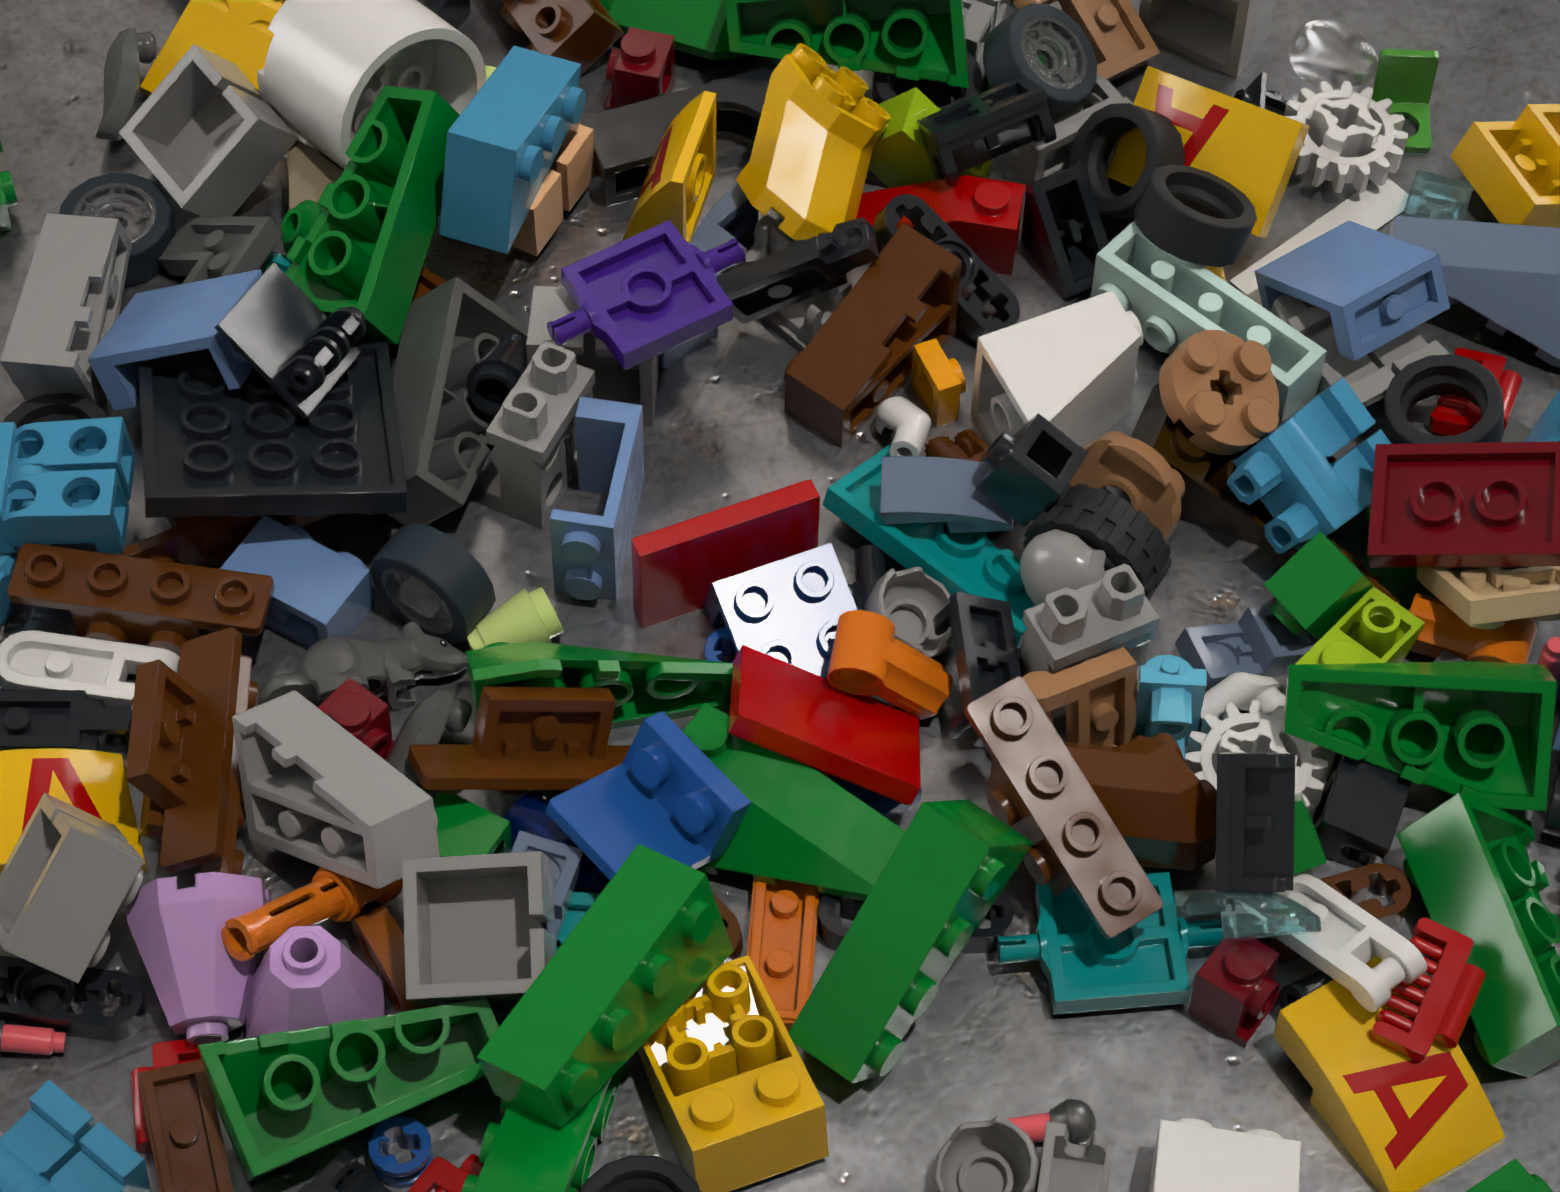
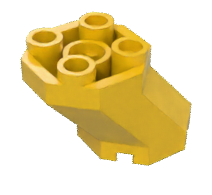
M799 43L790 54L785 55L771 73L750 161L735 179L751 205L765 216L772 208L784 219L778 228L796 241L807 240L814 236L818 237L819 233H831L836 224L856 219L874 144L888 127L887 123L891 119L890 115L879 104L864 96L869 86L860 76L844 66H841L837 72L826 66L825 60L818 53L802 43Z

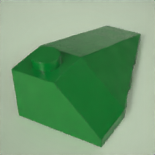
M536 641L513 644L496 642L482 649L466 651L469 689L475 721L477 720L483 687L609 688L616 699L610 730L641 725L644 719L661 711L671 720L695 716L704 703L720 711L730 710L733 663Z
M1473 661L1288 665L1283 730L1287 734L1357 761L1364 760L1398 773L1401 778L1420 785L1424 783L1452 795L1460 793L1498 809L1546 811L1557 681L1545 665Z
M704 703L682 732L752 803L725 853L696 870L716 875L719 869L752 874L755 882L760 881L776 885L778 879L814 885L819 893L865 901L904 835L905 830L816 769L731 735L729 733L730 715Z

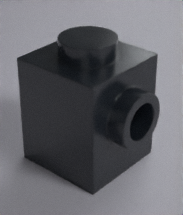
M1038 413L1013 436L1004 430L994 440L982 457V461L989 467L975 488L1025 527L1062 495L1088 452Z

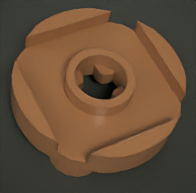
M1203 330L1191 335L1176 347L1172 355L1166 358L1160 370L1159 390L1166 413L1174 424L1181 419L1186 428L1194 433L1189 440L1197 447L1218 455L1241 453L1276 429L1279 423V393L1275 378L1270 370L1272 366L1271 356L1267 349L1259 342L1254 340L1245 342L1240 337L1225 331ZM1217 382L1225 389L1228 395L1226 404L1223 402L1220 393L1212 391L1210 384Z
M1120 431L1105 433L1101 438L1084 444L1082 448L1088 454L1072 477L1069 485L1086 484L1088 487L1095 489L1099 487L1109 491L1106 489L1108 485L1123 489L1131 501V506L1138 511L1141 510L1148 516L1149 521L1159 528L1164 535L1162 538L1166 541L1174 532L1181 516V498L1185 493V482L1181 474L1171 468L1165 458L1154 448L1138 439L1128 437Z

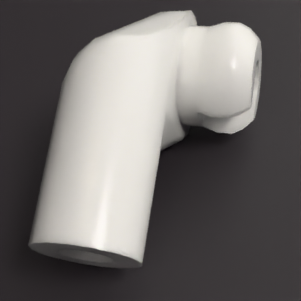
M895 396L884 400L877 407L878 415L875 418L874 424L880 435L885 427L893 430L890 439H893L889 450L890 456H920L931 426L929 415L906 398Z
M1245 672L1231 674L1205 692L1200 721L1203 722V717L1207 713L1216 716L1222 721L1225 704L1231 702L1239 710L1249 712L1252 700H1259L1262 713L1271 715L1279 705L1285 707L1286 695L1281 693L1283 686L1272 677Z

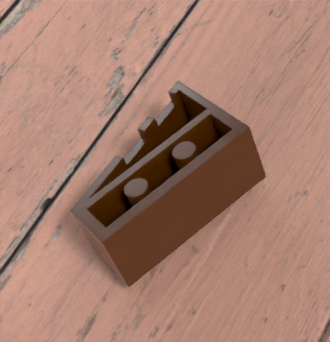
M903 223L879 253V259L871 263L805 349L798 352L787 365L783 377L785 381V410L842 448L877 414V407L880 403L894 397L911 380L913 345L936 338L941 348H944L955 337L962 260Z

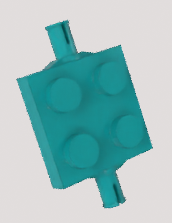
M1169 872L1150 873L1146 875L1163 901L1162 908L1114 938L1107 940L1099 932L1073 888L1055 897L1047 884L1041 886L1036 883L1035 902L1038 914L1036 934L996 936V951L999 965H1003V963L1039 961L1040 968L1048 979L1053 1014L1188 1003L1191 991L1185 962L1188 948L1218 946L1228 933L1225 917L1186 921L1183 913L1174 901Z

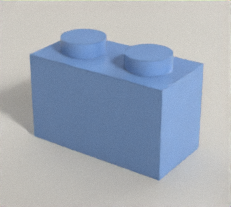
M266 515L261 518L220 568L271 576L274 582V592L264 625L307 648H310L319 640L332 635H352L375 606L371 573L361 560L348 552L337 553L314 541L302 528L292 524L285 526Z

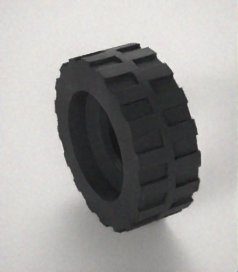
M1068 484L1062 495L1032 521L1024 535L1027 537L1023 542L1024 549L1035 536L1054 529L1078 536L1092 550H1103L1105 552V571L1124 563L1129 565L1143 585L1148 601L1166 576L1172 563V559L1169 558L1171 553L1169 544L1165 543L1162 538L1164 535L1158 527H1155L1149 521L1148 516L1141 510L1135 509L1125 499L1118 498L1110 494L1109 491L1099 487L1097 489L1088 487L1086 484H1077L1076 486Z

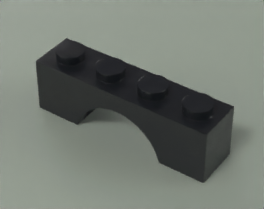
M770 64L758 70L725 79H715L703 85L670 94H660L648 100L615 109H605L596 114L582 117L581 124L592 128L594 132L595 177L593 181L605 207L639 197L663 134L679 112L703 91L716 93V140L738 142L753 148L771 73L778 64Z

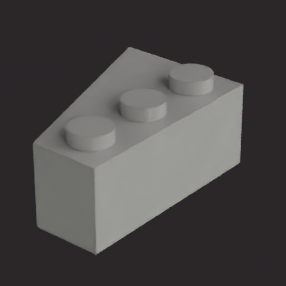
M46 214L41 232L35 236L33 241L31 264L0 357V363L26 401L44 394L69 393L88 398L100 408H103L105 393L87 359L117 320L120 313L132 243L119 219Z
M296 690L232 716L249 839L376 889H380L402 878V859L440 857L437 837L438 819L434 810L433 798Z

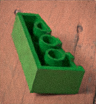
M968 799L922 802L788 1032L792 1041L851 1083L887 1074L902 1054L905 1046L902 1038L914 1020L921 1016L932 1003L939 989V983L1034 842Z
M641 844L635 847L478 1054L477 1059L495 1095L562 1128L734 952L705 873Z
M628 1061L562 1128L502 1098L500 1106L501 1113H504L500 1124L490 1122L483 1137L479 1156V1163L483 1164L479 1176L468 1174L461 1192H580L585 1181L591 1177L597 1141H603Z

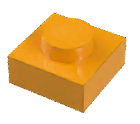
M936 338L913 345L911 384L935 427L958 421L960 395L966 391L965 377L959 363L955 358L948 359Z

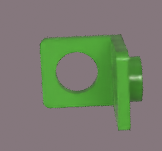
M1383 49L1380 51L1373 83L1372 100L1379 102L1389 98L1393 102L1389 115H1403L1405 119L1412 121L1416 125L1418 132L1408 137L1404 153H1429L1431 151L1432 136L1429 102L1439 64V53L1434 50Z

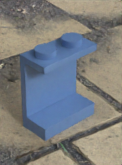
M1350 220L1254 271L1262 306L1271 312L1275 299L1284 294L1307 302L1311 306L1314 305L1329 311L1339 355L1353 361L1450 309L1439 254Z
M258 269L136 293L87 359L113 410L133 408L139 402L138 361L209 348L229 390L241 388L253 367L241 354L235 351L231 344L214 327L262 275L261 270Z
M580 396L575 415L579 491L608 495L603 516L552 509L550 532L554 592L569 594L581 600L599 598L616 601L644 484L643 405Z

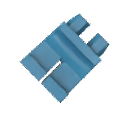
M1344 377L1306 402L1280 423L1276 429L1264 436L1248 451L1233 461L1237 469L1228 478L1227 485L1240 502L1250 505L1260 498L1274 518L1264 525V536L1279 554L1295 548L1299 551L1319 531L1327 536L1371 505L1376 444H1391L1383 431L1380 429L1331 464L1327 460V458L1376 423Z
M123 416L25 424L18 429L15 422H0V553L16 552V547L21 548L25 543L48 546L51 544L95 543L99 553H124L129 515L128 501L131 499L136 454Z
M49 1079L29 1098L31 1108L0 1138V1192H151L145 1159L100 1121L95 1125L94 1117Z

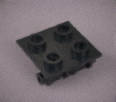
M272 263L214 327L231 344L235 351L241 354L303 419L312 412L361 353L354 344L366 332L365 316L358 308H339L327 317L275 263Z

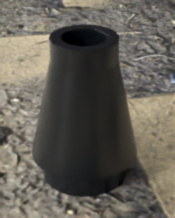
M509 333L502 336L497 345L475 364L468 373L467 388L469 397L474 406L485 414L496 416L504 400L527 368V339L522 335Z

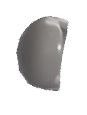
M1058 529L1035 536L1022 552L1019 565L1021 579L1029 598L1037 606L1045 602L1047 594L1065 587L1077 590L1103 579L1106 554L1103 550H1092L1078 536Z
M919 566L895 571L894 568H891L876 582L864 604V610L878 613L891 620L896 627L894 638L931 659H936L947 651L950 643L953 641L951 626L947 632L941 635H935L934 616L950 603L949 597L951 595L944 584L924 573Z
M996 1115L990 1120L967 1122L957 1127L951 1134L950 1140L945 1142L937 1154L933 1180L938 1192H1037L1041 1164L1034 1143L1029 1135L1007 1118Z

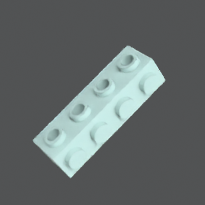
M1135 220L1096 254L1091 298L1113 290L1124 310H1130L1136 315L1142 328L1143 337L1154 349L1172 355L1179 344L1199 331H1225L1240 337L1245 342L1250 340L1257 341L1269 352L1272 359L1270 370L1275 378L1279 393L1278 415L1280 420L1284 421L1318 394L1327 350L1204 266L1181 260L1158 248L1142 234L1136 226Z

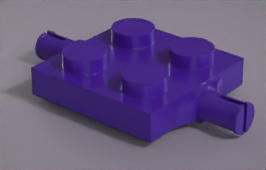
M670 220L665 221L561 268L562 286L578 306V310L553 322H548V333L552 341H555V345L561 347L563 344L590 332L604 342L623 370L628 369L733 320V303L717 283L716 274L739 263H744L746 260L744 250L741 244H738V240L732 238L730 241L706 252L700 251L699 248L685 241Z

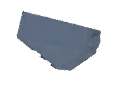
M1408 216L1394 217L1391 222L1390 236L1439 254L1450 305L1459 302L1463 303L1489 319L1485 325L1487 328L1501 336L1504 335L1506 330L1511 331L1538 347L1534 354L1535 356L1560 368V228Z

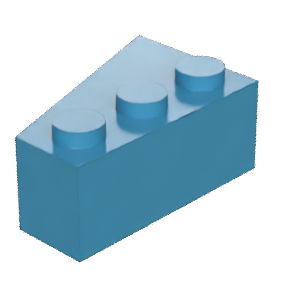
M518 46L512 47L447 131L439 235L508 254L571 125H576L582 116L586 102V91L579 88L581 64Z

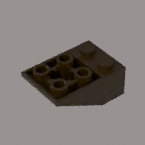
M1217 382L1210 384L1212 391L1220 393L1223 402L1226 404L1228 395L1225 389ZM1159 383L1156 384L1150 392L1131 437L1154 448L1165 458L1171 468L1181 474L1185 482V493L1181 498L1182 511L1180 519L1274 550L1264 536V525L1274 519L1260 498L1250 505L1240 502L1227 485L1228 478L1237 469L1233 461L1248 451L1253 445L1234 455L1213 454L1197 447L1189 440L1194 433L1186 428L1181 419L1174 424L1166 413L1160 396ZM1331 455L1327 460L1331 464L1336 458ZM1295 548L1284 554L1294 556L1298 551Z

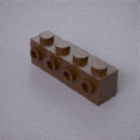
M501 0L504 6L499 10V13L503 19L520 35L526 34L530 39L531 43L526 49L581 64L580 76L624 34L600 0Z

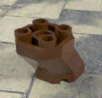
M1160 732L1151 738L1139 735L1120 747L1064 742L1140 866L1194 871L1215 859L1217 790L1207 780H1199L1184 762L1182 752L1170 734ZM993 759L990 776L998 768Z

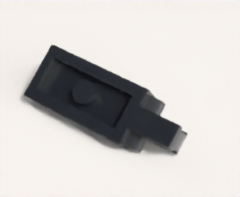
M863 217L836 224L831 233H819L818 237L814 236L807 240L794 241L783 250L756 261L738 264L731 271L717 276V283L733 303V316L743 324L749 323L848 283L846 275L848 272L879 259L875 228Z
M0 690V751L43 748L102 750L105 752L128 750L132 720L131 707H105L103 700L88 698L86 690Z

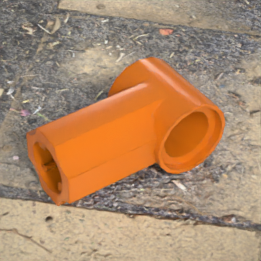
M1416 593L1409 612L1425 622L1423 631L1410 651L1437 658L1441 651L1445 649L1466 662L1527 664L1537 633V625L1531 618L1505 621L1502 627L1496 629L1471 627L1439 599Z
M852 610L841 614L838 618L827 674L828 682L836 689L845 693L864 696L877 695L904 711L918 716L921 720L936 715L942 703L950 697L953 676L946 673L945 666L894 638L896 627L887 617L865 610Z

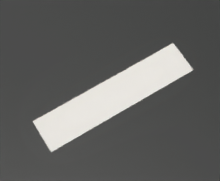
M1388 177L1382 186L1371 182L1367 185L1365 192H1356L1232 278L1230 282L1246 296L1262 306L1254 273L1255 270L1348 220L1377 230L1417 201Z

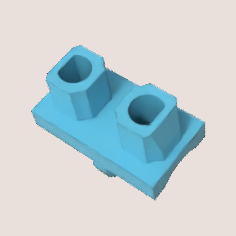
M1169 654L1158 655L1148 660L1144 666L1140 665L1136 695V737L1142 735L1151 738L1160 732L1168 733L1177 742L1184 759L1185 747L1188 745L1189 736L1192 731L1198 730L1207 686V669H1193L1184 659Z

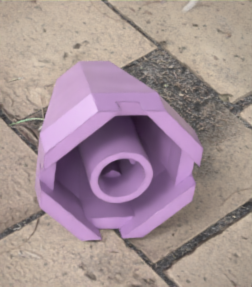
M221 872L195 874V886L177 889V876L158 878L141 886L135 898L126 906L127 923L168 1024L175 1034L186 1035L187 1042L190 1044L200 1045L226 1041L229 1038L228 1032L244 1025L251 980L262 961L264 951L256 954L250 960L238 961L226 950L222 941L221 930L222 927L226 926V920L243 915L272 901L271 893L268 888L265 889V883L262 878Z
M320 925L290 927L270 945L252 977L246 1014V1038L282 1031L289 1032L325 1026L331 1023L354 1019L361 1020L386 1016L384 981Z

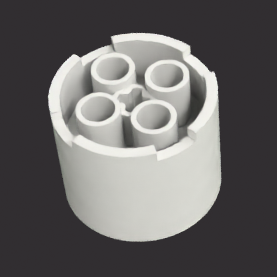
M286 0L268 27V30L274 33L268 49L265 67L257 71V81L263 101L270 104L291 129L343 169H345L350 160L345 153L384 85L436 91L450 106L461 114L486 82L484 61L476 45L467 36L417 0Z

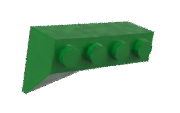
M724 0L729 49L731 52L783 59L799 43H802L818 53L825 60L826 64L835 65L837 68L844 66L853 71H860V69L894 74L896 75L895 77L918 81L919 79L945 82L950 86L969 88L963 0Z
M383 86L345 153L350 158L347 166L334 184L328 183L317 201V204L322 207L319 215L305 238L297 236L286 256L291 261V264L285 274L327 317L335 310L343 307H355L364 314L366 332L360 340H387L388 344L398 345L441 210L447 131L460 114L436 91Z
M1458 793L1396 834L1406 857L1403 861V867L1408 879L1421 893L1429 913L1426 918L1466 935L1473 940V947L1466 963L1481 968L1486 974L1470 1013L1477 1030L1474 1032V1041L1478 1051L1492 1067L1530 1077L1560 1059V956L1557 955L1555 945L1560 942L1559 917L1551 913L1542 904L1539 892L1548 887L1549 882L1544 865L1537 860L1532 863L1529 860L1526 846L1536 840L1531 821Z
M487 998L398 1012L387 1016L361 1020L354 1019L289 1032L282 1031L228 1042L220 1041L202 1044L197 1047L221 1120L249 1182L377 1126L390 1118L402 1115L486 1078L477 1056L499 1026Z

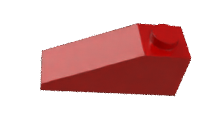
M965 175L959 176V181L947 185L945 179L865 192L862 193L856 219L863 217L873 226L876 215L894 197L902 194L917 196L924 200L994 273L1012 276L1021 233L1026 184ZM904 216L899 220L896 227L899 229L903 223L909 227L913 224ZM877 241L878 253H880L883 248Z

